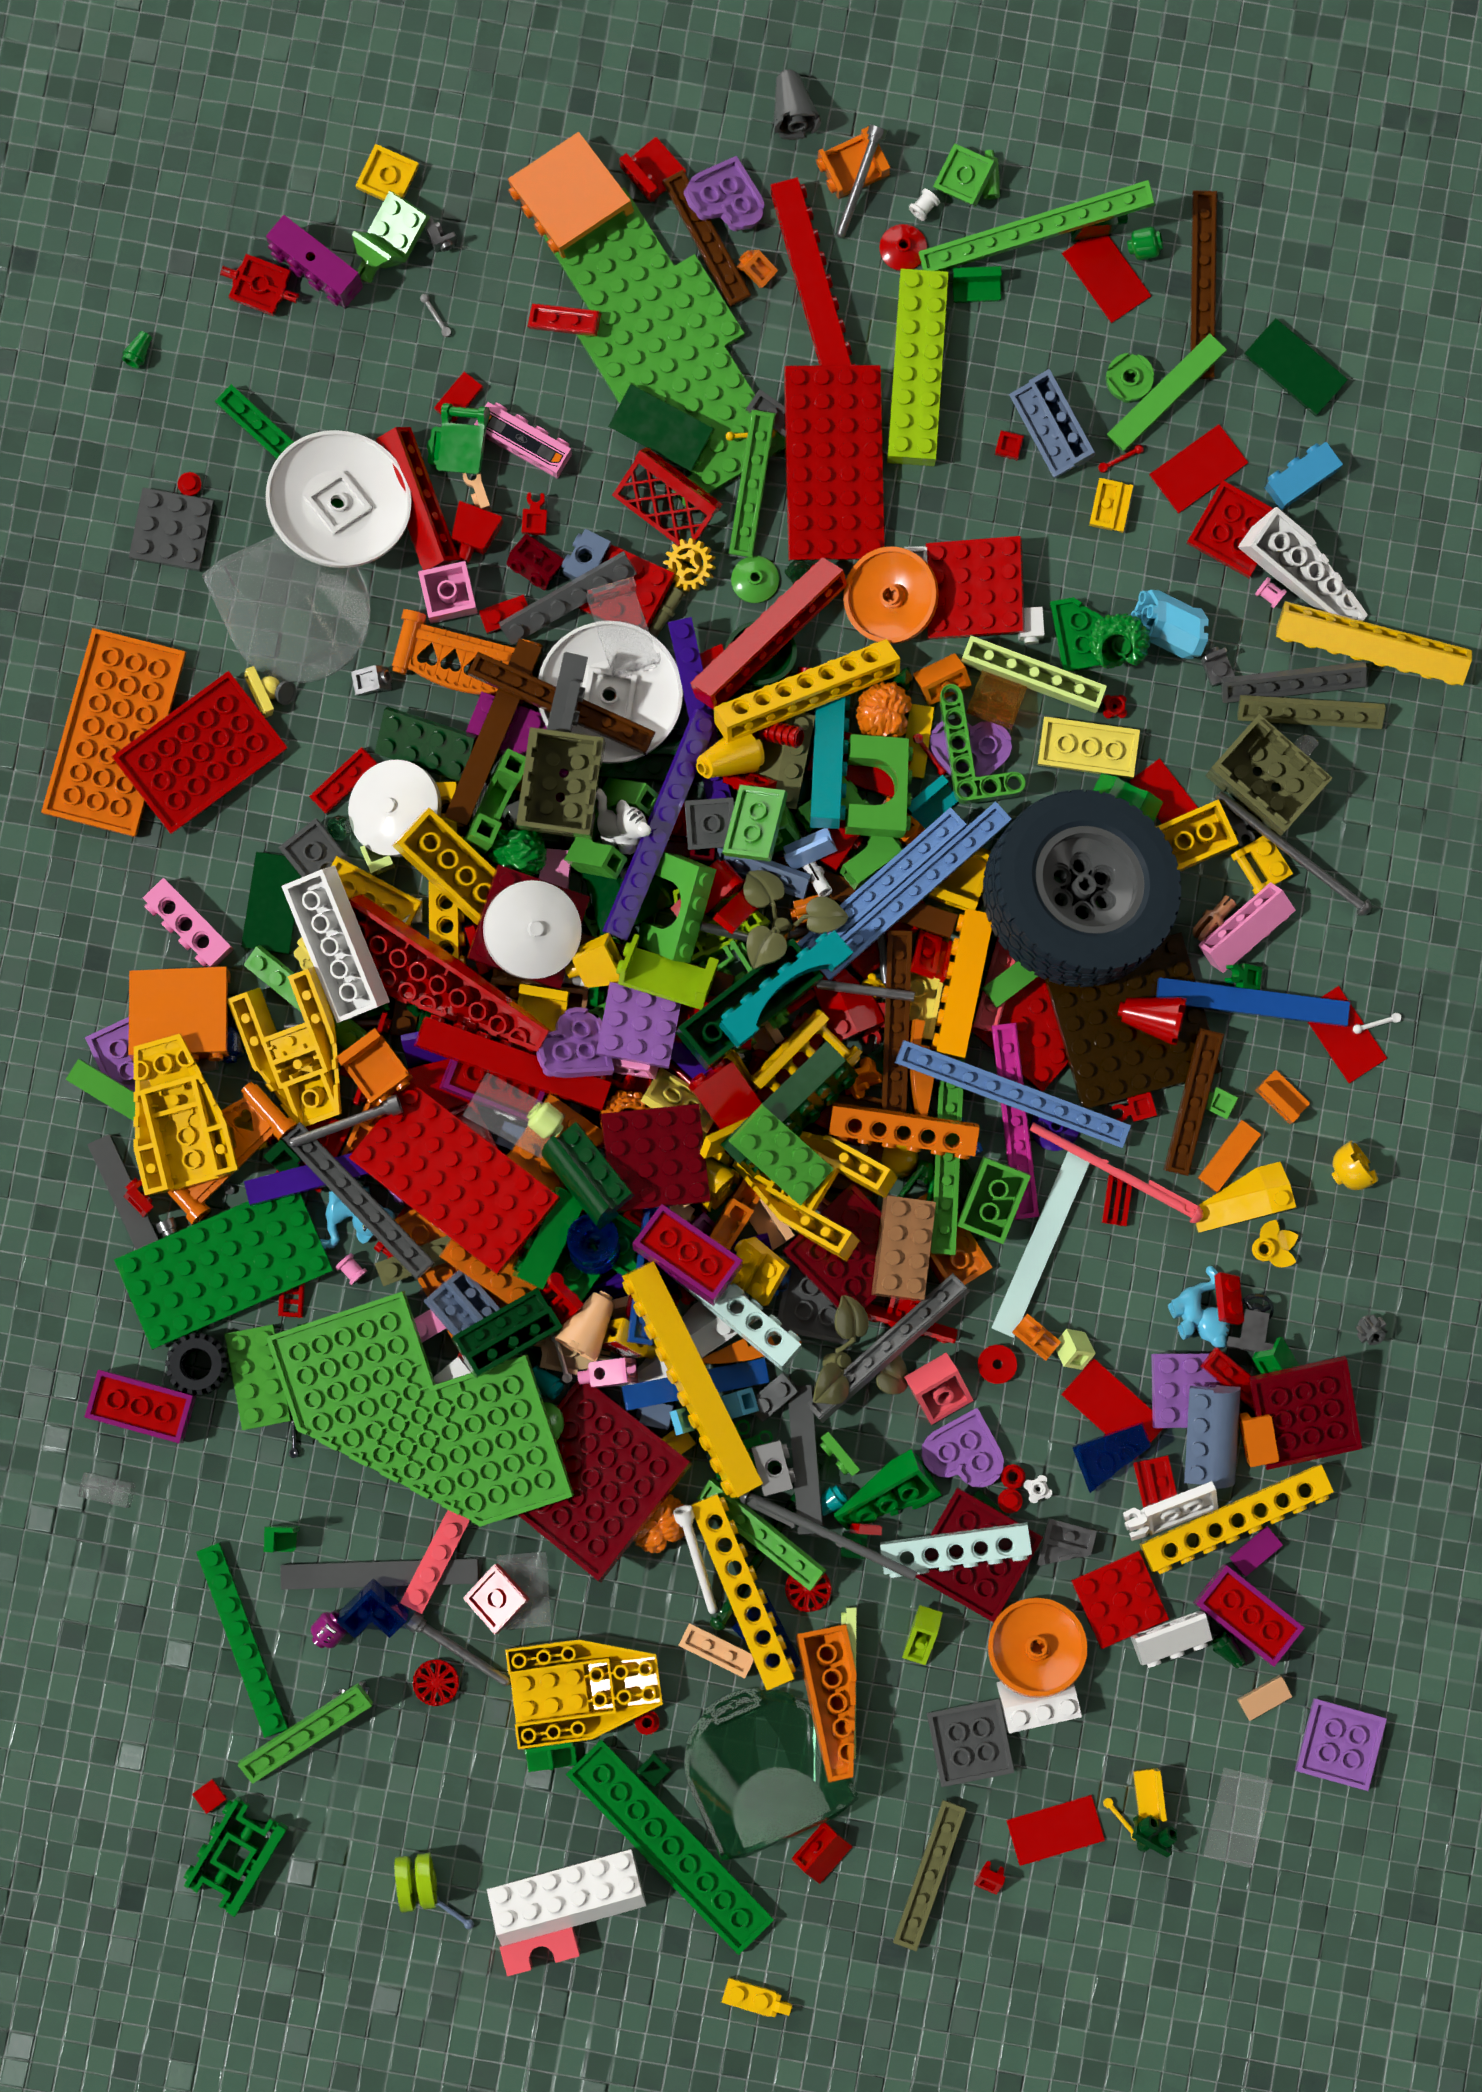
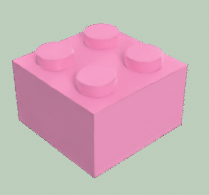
M465 561L418 572L431 624L478 613Z

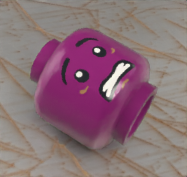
M335 1611L322 1613L311 1626L314 1644L320 1648L336 1647L347 1634V1622L344 1617Z

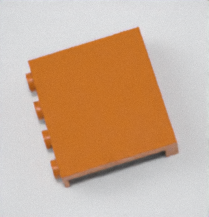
M579 132L508 178L511 187L508 191L515 202L519 200L522 203L521 209L526 217L534 219L536 222L534 226L541 236L546 235L548 238L547 244L554 254L558 252L563 259L566 257L564 253L566 248L620 212H623L626 217L634 212L631 200Z
M227 967L129 971L128 1055L134 1062V1046L177 1034L182 1035L195 1062H198L199 1059L207 1058L209 1061H222L223 1058H230V1053L227 1050V999L230 972Z

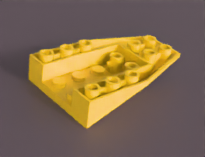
M580 1639L511 1647L505 1650L508 1675H510L518 1749L591 1740L663 1704L656 1654Z

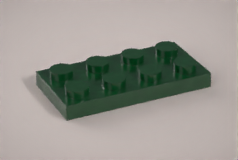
M387 706L384 709L375 754L393 760L408 761L426 771L460 781L476 743L477 736Z

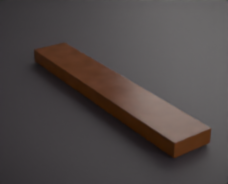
M684 170L662 180L667 193L729 307L751 297V293L710 218L707 220L699 219L696 213L689 207L684 196V190L689 183V179Z
M1199 1028L1163 1169L1165 1171L1189 1176L1224 1038L1223 1033Z

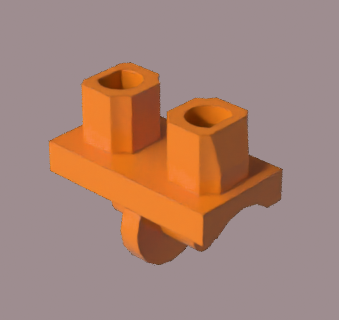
M870 1057L861 1059L859 1068L852 1067L859 1076L850 1088L845 1089V1093L847 1095L852 1094L856 1099H861L865 1095V1090L869 1089V1086L882 1082L883 1076L876 1070V1063Z
M1028 1313L1011 1332L1045 1361L1061 1343L1059 1339Z

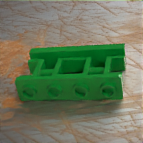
M239 1797L235 1798L234 1801L229 1800L222 1811L225 1814L222 1822L214 1824L209 1833L213 1837L208 1845L203 1843L196 1855L200 1859L195 1867L190 1865L183 1877L187 1880L184 1887L192 1889L195 1893L199 1892L204 1883L222 1893L224 1897L218 1906L227 1910L226 1912L233 1917L240 1911L289 1828L281 1822L278 1823L272 1817L265 1827L255 1823L244 1816L250 1804L243 1802ZM237 1808L240 1809L235 1819L246 1825L241 1835L238 1836L229 1830L225 1837L221 1838L220 1836ZM273 1829L274 1831L257 1859L254 1858L259 1848L248 1842L253 1832L256 1831L265 1837L269 1830ZM229 1840L250 1851L239 1871L218 1859ZM213 1852L214 1855L209 1863L220 1869L214 1880L203 1874L198 1882H196V1876L210 1853ZM245 1872L248 1873L233 1901H228L233 1891L223 1886L227 1876L231 1875L240 1880Z

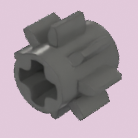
M1374 1314L1366 1315L1358 1322L1356 1330L1359 1333L1357 1337L1362 1343L1367 1341L1369 1345L1379 1344L1385 1338L1387 1333L1385 1326L1387 1324L1381 1317L1376 1318Z

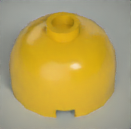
M1349 1141L1336 1151L1332 1164L1335 1171L1332 1173V1176L1338 1185L1344 1184L1348 1189L1364 1190L1378 1182L1375 1170L1369 1171V1159L1356 1143Z

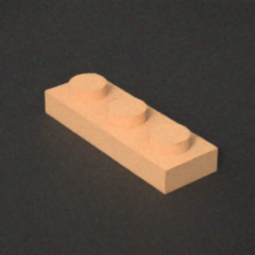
M689 1623L678 1645L743 1678H746L754 1661L750 1652Z

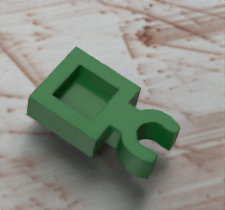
M1250 964L1226 965V969L1232 971V977L1225 978L1224 981L1226 983H1236L1238 988L1260 990L1262 967Z

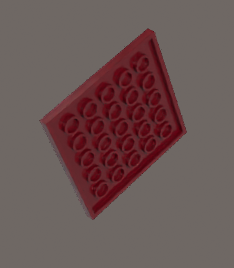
M577 1380L557 1406L563 1414L564 1427L559 1439L556 1441L574 1496L518 1514V1516L597 1581L602 1582L688 1471L692 1463L598 1388L591 1387L590 1383L579 1384Z

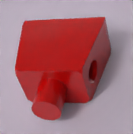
M459 501L451 538L454 544L460 546L457 553L459 560L469 563L474 551L485 554L504 523L503 517Z

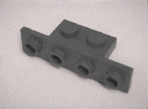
M570 652L564 653L547 730L571 733L573 725L577 726L580 712L576 711L578 701L583 702L586 689L582 687L588 661L587 656Z

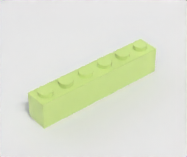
M970 636L961 660L966 666L1093 713H1097L1107 687L1101 683L974 636Z

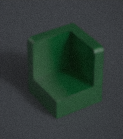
M283 1140L277 1142L263 1156L279 1172L299 1167L303 1163Z
M842 1532V1536L867 1547L866 1534ZM841 1547L840 1557L866 1560L865 1557Z
M653 1751L637 1768L636 1772L644 1776L655 1787L672 1768Z

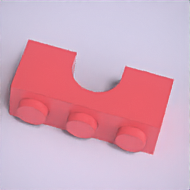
M574 1926L513 1944L500 1945L499 1948L507 1977L532 1970L533 1965L530 1954L536 1947L543 1946L550 1949L555 1963L579 1957L581 1952Z

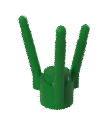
M920 1160L912 1177L897 1197H904L916 1181L924 1186L930 1183L926 1201H932L935 1166L927 1161Z

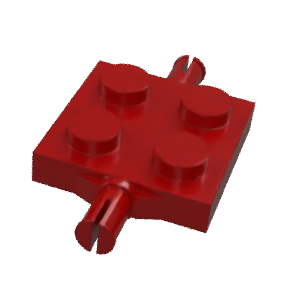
M249 254L245 255L242 264L237 270L223 266L220 272L221 276L233 279V287L228 296L229 300L271 316L275 315L277 307L283 299L295 304L298 301L297 299H299V294L287 290V283L291 275L290 270Z

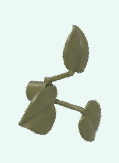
M763 870L750 871L746 875L743 887L746 901L757 908H764L771 904L773 913L771 931L765 926H757L750 931L747 937V955L754 969L780 960L786 953V942L789 939L790 931H795L796 927L805 919H807V928L817 934L830 933L839 929L848 921L847 913L838 903L831 898L821 896L810 900L806 905L807 914L802 915L791 925L787 919L778 918L775 901L783 898L785 893L782 881L776 875Z
M846 1295L841 1296V1301L835 1315V1328L842 1338L850 1340L841 1347L835 1348V1353H828L824 1356L823 1368L815 1385L814 1403L836 1405L846 1400L849 1393V1381L843 1374L844 1369L851 1364V1358L843 1350L856 1341V1336L862 1337L866 1335L868 1330V1315L864 1307L857 1300ZM897 1356L878 1373L876 1384L884 1393L894 1395L906 1390L908 1384L904 1377L908 1375L903 1359Z

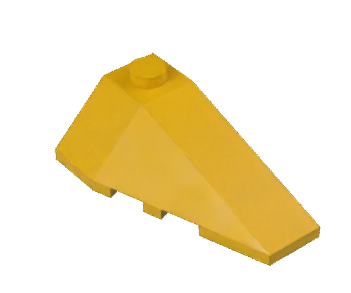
M1281 1162L1253 1169L1199 1204L1198 1206L1203 1210V1218L1200 1222L1196 1223V1227L1199 1233L1296 1208L1291 1185Z

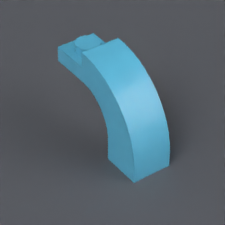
M752 1387L721 1396L731 1419L759 1411ZM686 1407L670 1411L676 1436L697 1430V1428L694 1429L688 1420V1415L690 1414Z

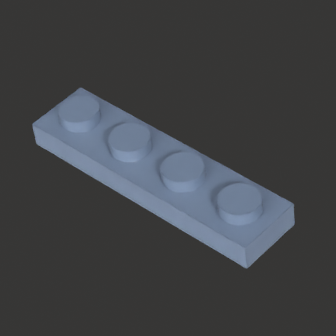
M717 848L714 862L718 859L720 861L727 860L741 878L746 879V875L750 871H767L776 875L782 881L786 894L801 899L805 898L811 879L810 874L773 861L725 856L723 848Z

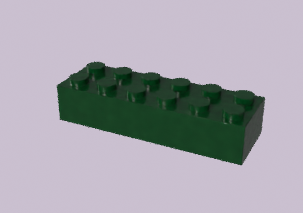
M793 938L787 942L786 953L780 960L763 965L757 969H752L678 1027L676 1034L706 1071L737 1048L719 1027L723 1020L721 1016L730 1008H733L735 1011L742 1005L740 1000L750 992L754 995L761 990L758 986L770 977L773 980L779 975L777 971L784 964L789 962L792 965L798 960L796 955L802 949ZM818 970L802 975L775 993L759 1015L756 1024L759 1030L819 984L823 978L821 972Z
M826 1041L762 1104L800 1137L803 1129L810 1123H814L827 1106L833 1105L837 1101L838 1095L845 1089L850 1088L859 1075ZM745 1120L720 1145L754 1178L763 1172L728 1141L746 1122Z

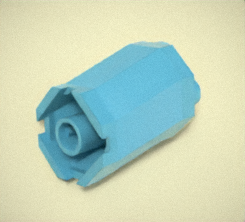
M1159 590L1141 591L1131 616L1141 619L1143 626L1150 630V642L1181 658L1193 659L1194 657L1201 656L1208 641V633H1204V626H1208L1209 619L1201 608H1193Z

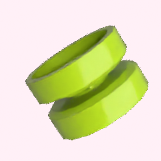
M431 1853L417 1854L415 1869L413 1868L412 1860L408 1856L395 1857V1882L401 1913L415 1911L418 1898L424 1910L437 1908V1878Z

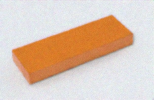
M1240 1120L1198 1176V1179L1217 1193L1261 1134L1246 1122Z

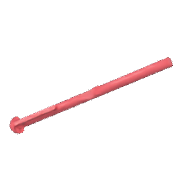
M1035 1122L1029 1130L1189 1216L1191 1218L1190 1223H1198L1202 1220L1203 1210L1200 1206L1149 1180V1183H1146L1121 1169L1107 1164L1109 1162L1107 1159L1099 1158Z

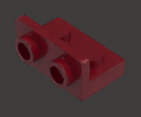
M525 534L510 551L506 565L515 573H519L528 579L534 586L545 591L549 586L550 580L561 569L564 559L528 534Z

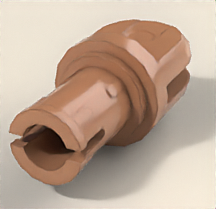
M1225 895L1213 910H1205L1203 917L1193 928V936L1201 942L1224 923V918L1237 906L1232 898L1228 901L1230 897Z

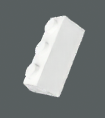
M1196 1611L1130 1636L1140 1664H1147L1148 1668L1161 1664L1162 1658L1168 1656L1171 1659L1185 1655L1184 1650L1193 1647L1194 1651L1208 1646L1207 1642L1212 1640L1206 1614L1201 1611Z
M1001 1681L996 1682L1008 1733L1082 1717L1074 1683L1057 1695L1046 1698H1031L1015 1693Z

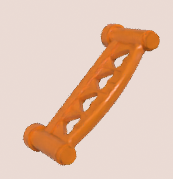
M403 609L401 619L404 621L392 662L393 672L406 675L407 671L411 670L435 684L455 691L477 695L485 692L490 695H496L497 688L466 675L464 668L476 657L477 652L508 665L515 648L424 625L427 615ZM525 640V641L530 642V643H532V644H535V645H537V646L543 647V645H541V644H539V643H536V642H533V641H529V640ZM431 643L437 656V663L433 666L427 662L420 663L418 661V655ZM456 649L461 665L460 670L455 672L451 668L443 669L441 667L442 660ZM521 699L519 705H522L524 700Z
M253 1082L243 1087L241 1090L243 1098L221 1110L228 1127H232L234 1130L236 1143L234 1152L238 1169L273 1135L280 1141L297 1125L291 1117L287 1118L262 1089ZM245 1110H249L251 1113L254 1131L238 1128L235 1125V1119L242 1117V1113ZM233 1173L219 1179L167 1193L187 1214L186 1219L194 1225L202 1221L211 1211L205 1201Z

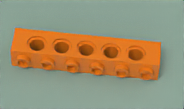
M835 1102L832 1108L829 1135H833V1138L840 1141H848V1138L858 1139L857 1142L861 1144L871 1145L872 1141L881 1142L882 1146L887 1148H896L897 1145L906 1146V1150L921 1152V1149L931 1150V1154L944 1156L945 1152L955 1153L957 1158L969 1159L970 1156H975L980 1127L976 1123ZM851 1119H859L862 1122V1127L858 1130H852L849 1128L848 1122ZM877 1122L884 1123L886 1131L882 1134H877L872 1129L873 1125ZM901 1126H907L911 1133L907 1137H900L897 1134V1129ZM924 1130H932L935 1133V1137L931 1141H925L922 1139L921 1134ZM950 1133H955L959 1136V1141L954 1145L948 1144L945 1140L946 1136Z

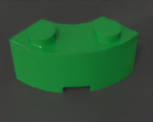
M1101 773L1093 789L1099 791L1100 794L1105 792L1115 795L1114 798L1120 797L1130 802L1129 805L1136 806L1143 811L1142 814L1144 816L1147 815L1153 821L1163 804V801L1149 791L1132 786L1118 777Z

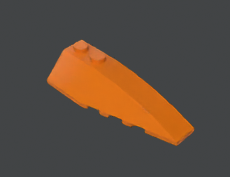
M845 1624L797 1634L798 1653L828 1783L853 1778L857 1673L847 1626Z

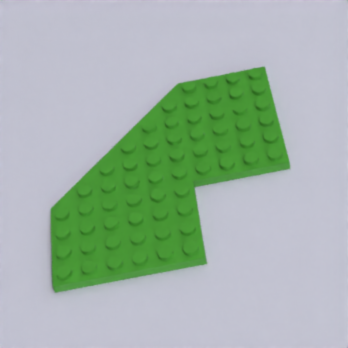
M405 1291L266 1337L297 1431L304 1435H309L321 1444L349 1456L350 1459L365 1467L372 1468L384 1477L410 1488L411 1491L426 1499L437 1502L449 1511L471 1520L472 1523L481 1527L574 1496L528 1355L508 1360L478 1378H475L472 1373H468L435 1384Z

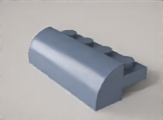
M1050 369L1032 378L1028 384L1009 394L1054 478L1063 475L1075 467L1082 466L1094 457L1095 452Z
M459 1270L424 1300L425 1304L453 1336L500 1309L477 1282Z
M1216 1385L1215 1388L1190 1386L1184 1483L1203 1485L1212 1481L1216 1489L1228 1488L1235 1484L1241 1387Z

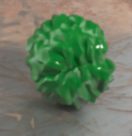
M1119 613L1115 616L1108 614L1104 620L1100 618L1094 623V627L1091 630L1092 634L1089 635L1090 643L1088 646L1093 653L1094 659L1106 669L1121 666L1125 660L1137 666L1140 662L1144 661L1148 655L1147 649L1150 647L1149 634L1151 632L1143 626L1141 619L1128 613Z
M513 829L511 831L500 830L492 846L487 851L486 859L494 869H496L497 865H501L535 877L546 865L547 849L544 847L545 842L541 840L542 835H540V832Z

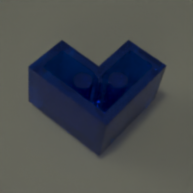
M373 1578L339 1611L337 1623L353 1638H356L372 1622L391 1638L407 1622L409 1610Z

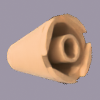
M600 1291L599 1294L593 1292L583 1303L584 1305L566 1321L563 1329L556 1332L554 1339L569 1350H574L580 1353V1356L596 1362L597 1358H599L615 1306L611 1302L613 1297L603 1291Z

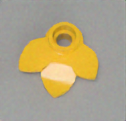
M1277 1220L1269 1221L1260 1229V1237L1254 1241L1252 1253L1256 1259L1270 1261L1276 1267L1291 1266L1296 1263V1260L1289 1250L1295 1245L1298 1234L1289 1230L1279 1231ZM1261 1245L1268 1247L1266 1254L1260 1252Z

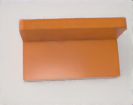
M955 653L913 673V677L920 686L928 706L939 701L943 687L948 684H955L961 690L972 685L966 667ZM947 692L944 694V697L947 698L955 693Z
M1277 1070L1273 1071L1255 1089L1289 1124L1293 1123L1310 1104Z
M1248 1412L1240 1413L1239 1424L1244 1453L1250 1468L1278 1462L1279 1456L1271 1415L1251 1418Z

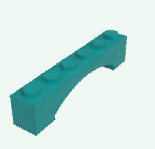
M835 930L830 934L824 932L815 940L817 944L813 948H804L796 955L797 961L792 965L789 962L784 964L777 971L779 973L777 977L773 980L770 977L758 986L761 990L754 995L750 992L740 1000L742 1004L735 1011L733 1008H730L721 1016L723 1020L719 1027L737 1048H740L757 1034L759 1028L756 1024L761 1011L782 987L810 972L829 969L832 973L852 956L854 952Z

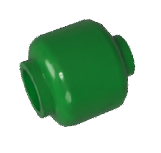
M1154 227L1134 230L1131 234V240L1127 241L1130 255L1135 254L1136 259L1139 261L1158 257L1160 250L1164 249L1161 232L1156 231Z

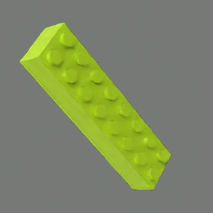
M915 269L900 270L887 463L935 466L948 272Z

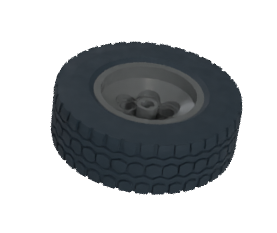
M1084 789L1071 790L1070 792L1068 790L1057 792L1054 795L1046 796L1028 806L1015 818L1000 836L989 855L983 879L984 907H987L985 912L988 921L992 923L991 928L995 936L999 937V943L1005 950L1009 951V955L1016 962L1019 961L1021 966L1029 972H1035L1034 975L1044 980L1046 978L1049 979V982L1059 985L1064 983V986L1078 987L1079 985L1080 987H1093L1094 985L1099 986L1123 978L1139 967L1164 942L1176 920L1181 902V885H1179L1181 877L1180 870H1177L1178 863L1175 854L1172 855L1173 849L1168 840L1165 841V835L1160 828L1155 827V822L1147 815L1144 816L1142 814L1143 811L1136 806L1129 805L1130 802L1120 797L1114 798L1115 795L1105 792L1100 794L1099 791L1086 790L1084 792ZM1073 865L1079 867L1081 873L1075 871ZM1053 876L1060 878L1061 883L1056 882ZM1094 878L1099 879L1102 885L1097 884ZM1055 899L1060 900L1063 907L1057 905ZM1095 901L1100 902L1103 908H1099ZM1076 911L1080 912L1084 919H1080L1076 915Z

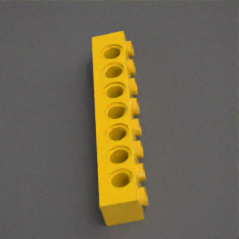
M887 639L875 642L870 646L852 651L847 655L832 659L817 667L809 668L797 675L789 676L784 680L766 685L749 694L747 693L731 701L721 703L714 707V723L727 743L899 675L900 657Z
M436 782L442 805L450 803L457 788V782ZM441 813L440 818L460 836V827H464V825L445 818V814ZM429 881V940L443 949L447 946H452L454 948L452 955L466 965V957L462 956V946L466 945L465 932H462L461 923L465 922V914L454 903L451 908L443 909L442 902L447 897ZM447 922H452L454 925L453 930L449 933H443V925Z
M1318 1464L1144 1541L1139 1545L1151 1571L1155 1572L1158 1570V1573L1161 1574L1171 1570V1564L1180 1561L1181 1564L1195 1559L1193 1554L1200 1551L1206 1554L1216 1550V1544L1225 1541L1226 1544L1240 1539L1238 1534L1248 1531L1249 1534L1262 1529L1261 1524L1270 1521L1271 1524L1285 1519L1283 1514L1290 1511L1293 1514L1299 1513L1307 1509L1306 1504L1315 1501L1316 1504L1330 1499L1328 1494L1334 1491L1322 1465ZM1306 1483L1310 1487V1494L1303 1498L1299 1494V1487ZM1281 1493L1288 1497V1503L1284 1507H1279L1276 1503V1498ZM1258 1503H1262L1266 1508V1512L1262 1517H1257L1254 1514V1507ZM1236 1513H1240L1243 1517V1524L1240 1527H1234L1231 1523V1518ZM1214 1523L1219 1524L1221 1527V1533L1217 1537H1212L1209 1534V1527ZM1191 1533H1195L1199 1539L1195 1547H1189L1186 1542L1187 1536ZM1169 1543H1173L1176 1547V1553L1172 1557H1167L1164 1554V1547Z
M714 1494L691 1504L690 1506H692L695 1515L694 1518L765 1689L768 1691L793 1680L792 1673L796 1672L791 1658H785L783 1650L786 1649V1645L782 1636H776L773 1627L777 1626L772 1612L767 1613L763 1604L767 1603V1599L763 1590H757L754 1581L758 1579L753 1566L748 1567L744 1558L748 1557L744 1544H738L735 1535L739 1532L734 1520L728 1521L725 1512L729 1511L724 1497L719 1498L718 1494ZM712 1515H719L722 1518V1524L717 1529L711 1528L708 1524V1520ZM722 1538H729L732 1542L730 1550L726 1552L720 1551L718 1548V1542ZM731 1561L740 1562L741 1570L738 1574L733 1575L728 1572L727 1566ZM741 1584H748L751 1588L749 1596L745 1598L737 1594V1588ZM749 1608H759L760 1617L757 1620L752 1621L747 1618ZM761 1630H767L770 1634L769 1641L764 1644L756 1640V1635ZM771 1653H776L779 1655V1663L773 1667L766 1664V1657Z

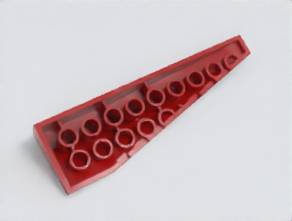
M361 894L349 899L388 996L398 999L397 1001L405 1004H413L418 1006L419 1009L449 1020L465 1023L468 1027L484 1030L490 1035L506 1038L509 1042L537 1052L539 1051L550 1030L535 1017L453 955Z

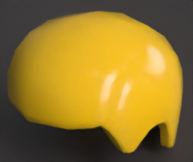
M897 1145L896 1148L884 1147L881 1162L884 1166L891 1169L897 1177L904 1178L915 1171L919 1157L917 1152L906 1150V1146Z

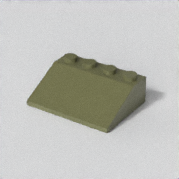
M805 713L781 721L783 724L787 723L803 728L804 740L801 746L793 748L792 746L788 747L760 739L764 749V764L759 767L760 770L754 772L760 776L777 781L776 789L786 790L788 793L786 806L793 814H796L815 723V715ZM729 785L731 797H733V801L735 802L738 790L733 789L732 786Z

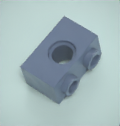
M587 529L582 534L578 533L573 542V547H575L571 555L567 554L562 563L564 576L574 580L600 565L611 546V541ZM582 553H589L592 558L589 562L584 563L579 560V556Z

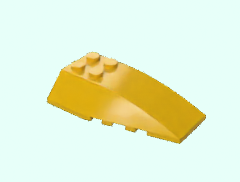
M177 1034L134 1046L135 1139H133V1148L144 1194L147 1196L175 1191L219 1179L238 1171L227 1121L182 1035Z

